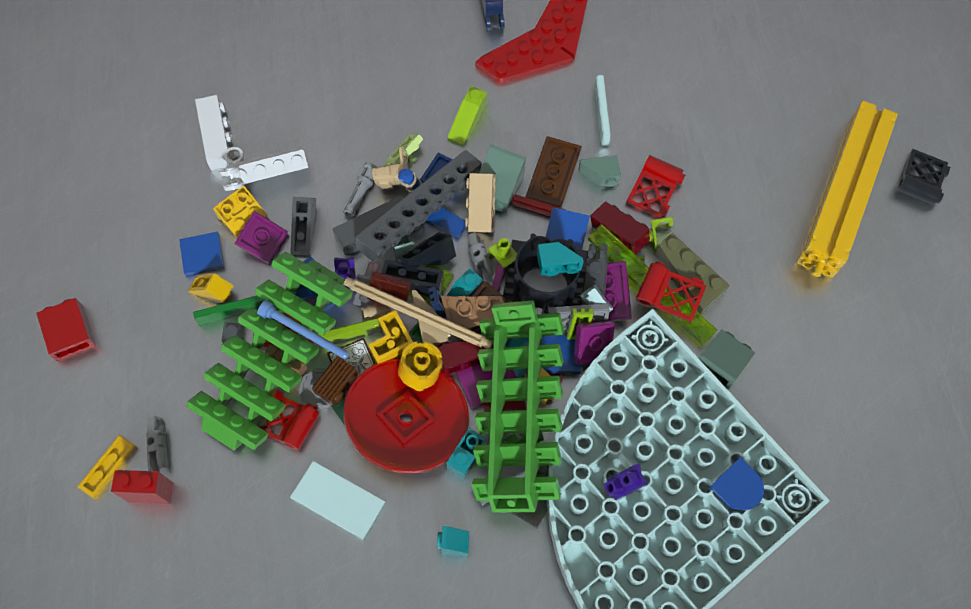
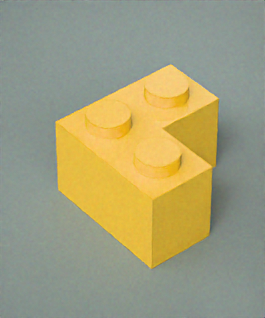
M394 310L377 318L384 337L368 344L376 364L394 358H401L405 347L413 343L397 311Z

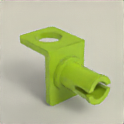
M673 217L651 220L649 242L654 243L655 251L658 248L656 230L672 228ZM668 222L667 224L659 225L660 223Z
M507 238L500 239L496 244L488 248L489 259L495 257L503 268L516 261L517 253L511 247V242Z

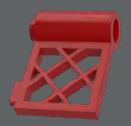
M649 155L626 204L659 219L661 216L665 217L670 208L667 204L677 184L681 185L686 176L683 174L684 170ZM643 177L650 179L652 186L643 188L641 183ZM665 186L670 188L668 194L660 196L658 187ZM654 189L657 197L648 200L645 191ZM642 193L645 201L638 203L632 200L634 195ZM659 200L661 205L660 211L657 212L651 209L649 203Z
M662 262L651 263L635 300L644 306L654 307L692 322L706 289V285L703 284L704 281L693 277L691 280L671 272ZM670 278L678 280L681 287L671 290L669 286ZM693 286L701 289L698 296L690 298L687 288ZM683 290L687 300L677 303L674 293ZM668 295L671 296L674 305L669 307L660 304L661 299ZM689 303L692 309L690 316L682 313L679 306Z
M277 390L273 397L284 402L285 407L289 405L295 407L294 410L285 417L283 412L280 413L281 418L271 422L266 419L267 423L258 427L266 431L268 437L299 451L319 416L318 408L311 403L304 405L283 397L284 393ZM282 423L283 429L279 435L274 434L271 426Z

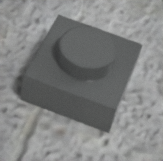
M224 322L222 343L234 335L244 340L245 326L240 323Z

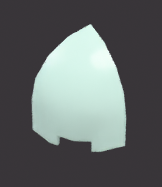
M595 284L579 295L586 305L609 304V312L613 310V307Z

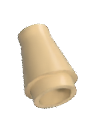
M366 304L365 307H361L363 321L377 319L391 312V308L387 305Z

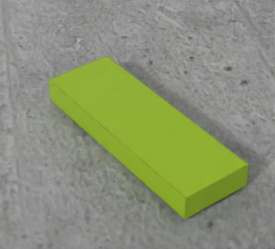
M375 318L331 329L324 335L319 333L318 335L335 344L381 331L378 319Z

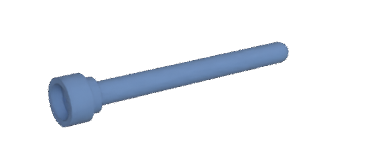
M265 300L260 305L257 314L261 317L277 320L343 359L349 357V353L346 350L276 311L273 303Z

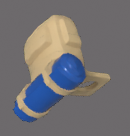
M401 146L399 147L400 164L372 168L373 180L381 189L392 190L396 186H405L406 190L411 193L422 182L408 168L407 152Z

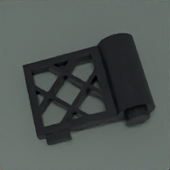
M912 149L902 179L897 187V192L932 206L936 203L939 204L944 196L941 188L944 176L947 177L949 175L951 167L947 166L948 162ZM914 156L920 158L923 163L918 164ZM932 164L940 166L941 170L936 171ZM926 166L930 173L925 174L921 167ZM915 169L919 176L912 175L909 171ZM933 176L937 184L930 182L928 177Z

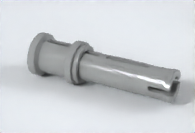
M366 162L361 176L357 177V186L343 210V213L349 217L355 216L366 191L373 185L372 168H377V166L372 163Z

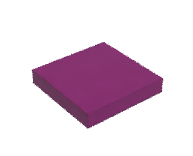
M254 211L234 244L269 264L288 231Z
M602 321L577 324L573 363L576 365L592 363L603 349L613 341L615 322Z

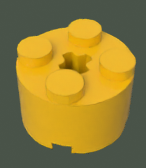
M429 342L410 343L402 352L398 368L399 377L407 386L414 388L416 391H422L431 387L437 381L442 367L441 352Z

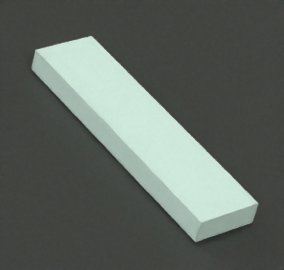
M597 75L594 88L600 141L602 147H608L611 136L604 76Z

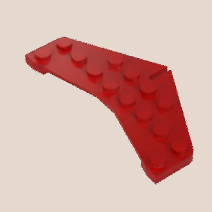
M550 0L534 29L481 56L475 62V66L496 82L502 83L572 62L573 59L575 60L588 0Z

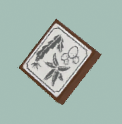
M364 338L341 347L349 353V357L343 360L357 369L358 376L375 364ZM332 352L327 353L330 363H332L337 355Z

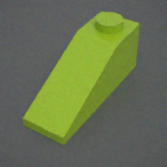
M470 86L458 110L447 140L461 146L465 145L487 106V92Z

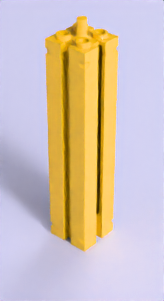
M862 100L856 112L849 120L801 254L797 260V263L805 268L812 269L815 267L814 276L820 277L823 274L834 277L840 267L842 268L847 262L898 113L885 108L879 111L876 109L877 105Z

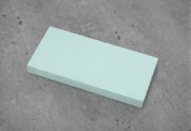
M314 461L290 497L295 502L363 541L386 503Z

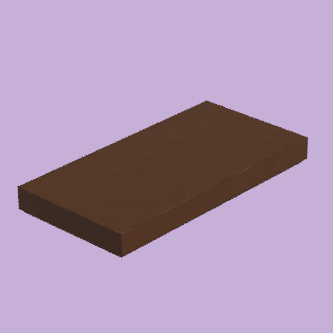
M547 136L525 197L562 208L582 146Z

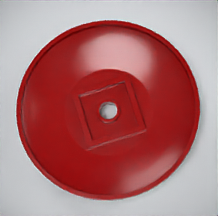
M394 358L374 364L355 379L345 399L344 424L355 448L375 465L398 473H421L435 469L447 462L467 432L469 425L468 405L458 384L452 377H445L441 369L437 381L431 387L422 391H416L414 388L407 386L398 375L401 358ZM406 414L410 416L411 421L404 422L400 416Z

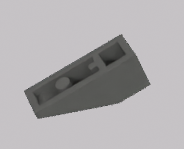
M293 197L291 255L310 256L316 217V198Z

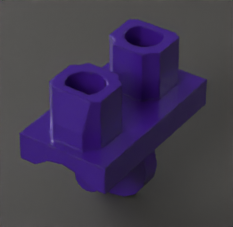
M354 257L334 258L335 273L344 279L347 277L353 280L356 279Z
M635 464L607 479V482L604 483L608 495H613L615 500H619L648 485L641 473L640 464Z

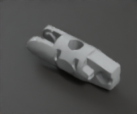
M476 232L469 234L470 245L468 248L475 273L483 279L481 268L485 267L489 276L494 275L484 240H480Z
M153 416L148 418L146 433L149 471L157 470L158 466L161 468L167 467L166 432L163 419Z

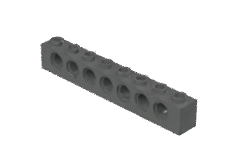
M464 150L356 236V248L372 262L377 258H381L391 246H396L402 237L406 234H411L418 224L424 223L429 215L439 211L442 205L447 201H451L460 190L463 191L467 187L466 182L467 178H470V173L479 174L482 162L470 152Z

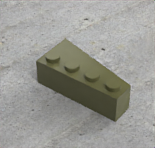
M673 233L658 245L655 255L660 262L667 266L666 268L669 271L691 280L693 277L704 281L703 284L706 285V289L695 313L696 317L699 318L726 293L730 285ZM673 279L675 281L674 284L676 285V287L680 288L681 285L679 281ZM693 286L687 288L690 298L698 296L701 290Z

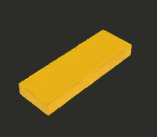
M118 435L77 487L96 500L113 479L114 470L122 468L137 449V446L121 435Z

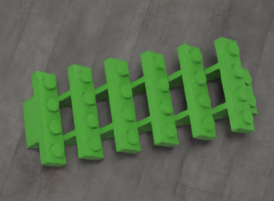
M287 252L273 259L272 267L288 276L286 289L268 279L256 287L255 295L273 303L276 311L282 314L285 312L300 321L301 325L309 330H315L321 335L327 333L336 323V319L324 312L329 302L331 301L341 307L352 297L353 291L344 286L345 279L314 260L306 264ZM301 284L318 294L315 307L295 295ZM253 307L242 313L238 318V323L254 332L252 345L234 335L221 346L222 352L237 360L235 373L220 363L215 364L204 373L203 379L220 389L218 401L205 392L200 391L187 401L186 406L203 417L201 430L234 451L241 444H245L252 450H255L267 439L268 433L256 426L261 416L273 421L284 411L285 404L273 397L278 387L288 393L301 382L302 376L290 369L293 362L297 358L306 364L319 351V347L307 341L308 338L299 333L297 335L273 318L265 319L257 314L258 310ZM266 341L284 350L281 363L261 351ZM249 369L267 379L264 391L244 379ZM232 397L250 408L247 419L227 407Z
M534 300L498 303L492 306L494 318L481 319L479 323L482 335L486 336L489 340H494V349H480L478 352L482 371H493L492 380H481L476 385L481 403L491 402V412H477L475 416L479 434H490V445H475L473 452L478 467H489L488 478L473 479L472 488L477 501L490 502L492 512H535L538 500H560L562 494L557 476L536 477L539 466L561 465L562 462L558 442L537 443L540 432H558L562 430L563 425L559 410L537 409L541 399H560L563 396L559 376H538L543 367L563 365L564 361L560 344H539L543 336L563 335L564 327L560 313L537 314ZM529 337V346L504 348L508 339ZM528 368V378L503 379L507 370ZM527 400V410L502 411L506 401ZM526 433V443L501 444L504 434ZM525 466V477L499 478L503 467Z

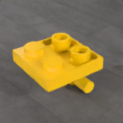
M245 186L239 188L212 208L216 213V217L223 221L236 239L254 211L264 217L268 216Z

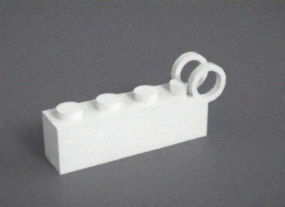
M217 95L195 99L206 161L210 169L225 168L227 164L246 160L240 148L229 147V143L232 141L229 131L226 132V128L229 125L226 116L223 117V112H226L223 101L220 102ZM234 151L239 152L240 155H234Z
M298 146L227 164V168L220 170L219 173L220 176L230 175L232 183L224 185V190L230 191L243 187V184L308 168L303 148Z

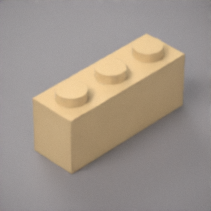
M470 173V178H467L466 182L467 189H469V197L466 198V208H469V216H466L465 220L466 228H468V232H494L496 174Z

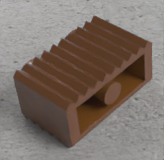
M336 356L314 384L312 390L316 395L334 407L336 403H341L345 398V392L358 377V371L345 360Z

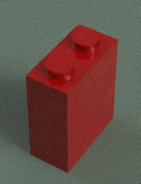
M76 298L64 300L58 305L46 307L36 313L48 354L56 361L96 346L84 307Z
M114 470L111 492L127 502L170 504L174 483L159 471Z

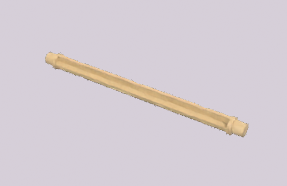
M349 277L345 279L344 285L352 291L480 348L491 349L493 341L487 339L486 336L357 279L353 280Z

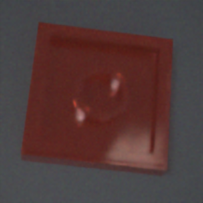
M372 272L370 278V286L406 302L408 301L411 282L377 272Z

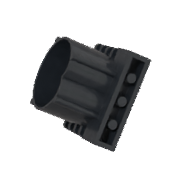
M534 233L530 235V239L527 241L512 240L511 247L517 255L516 261L508 266L503 296L510 302L534 300L535 308L543 309L542 314H548V307L582 305V299L579 295L584 292L588 251L575 249L572 239H568V241L565 239L551 241L547 237L536 236ZM559 242L583 258L581 271L574 274L560 273L567 284V287L555 292L539 291L529 286L523 280L529 271L534 269L540 270L537 257L538 244Z

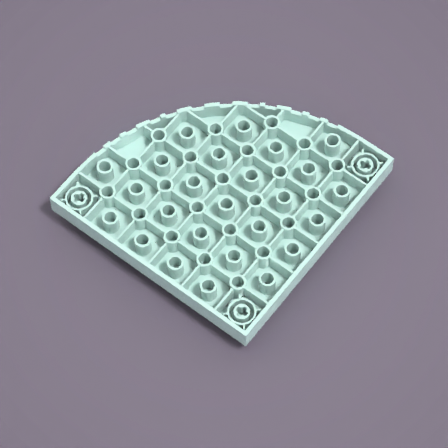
M653 309L606 346L580 378L561 415L562 430L556 432L553 441L558 442L562 457L561 465H549L547 477L557 476L562 493L560 500H547L550 534L557 562L578 609H709L830 501ZM740 457L761 477L764 484V495L761 502L750 510H735L728 507L709 488ZM635 464H640L641 473L648 485L619 500H615L613 495L609 496L604 486L607 479Z

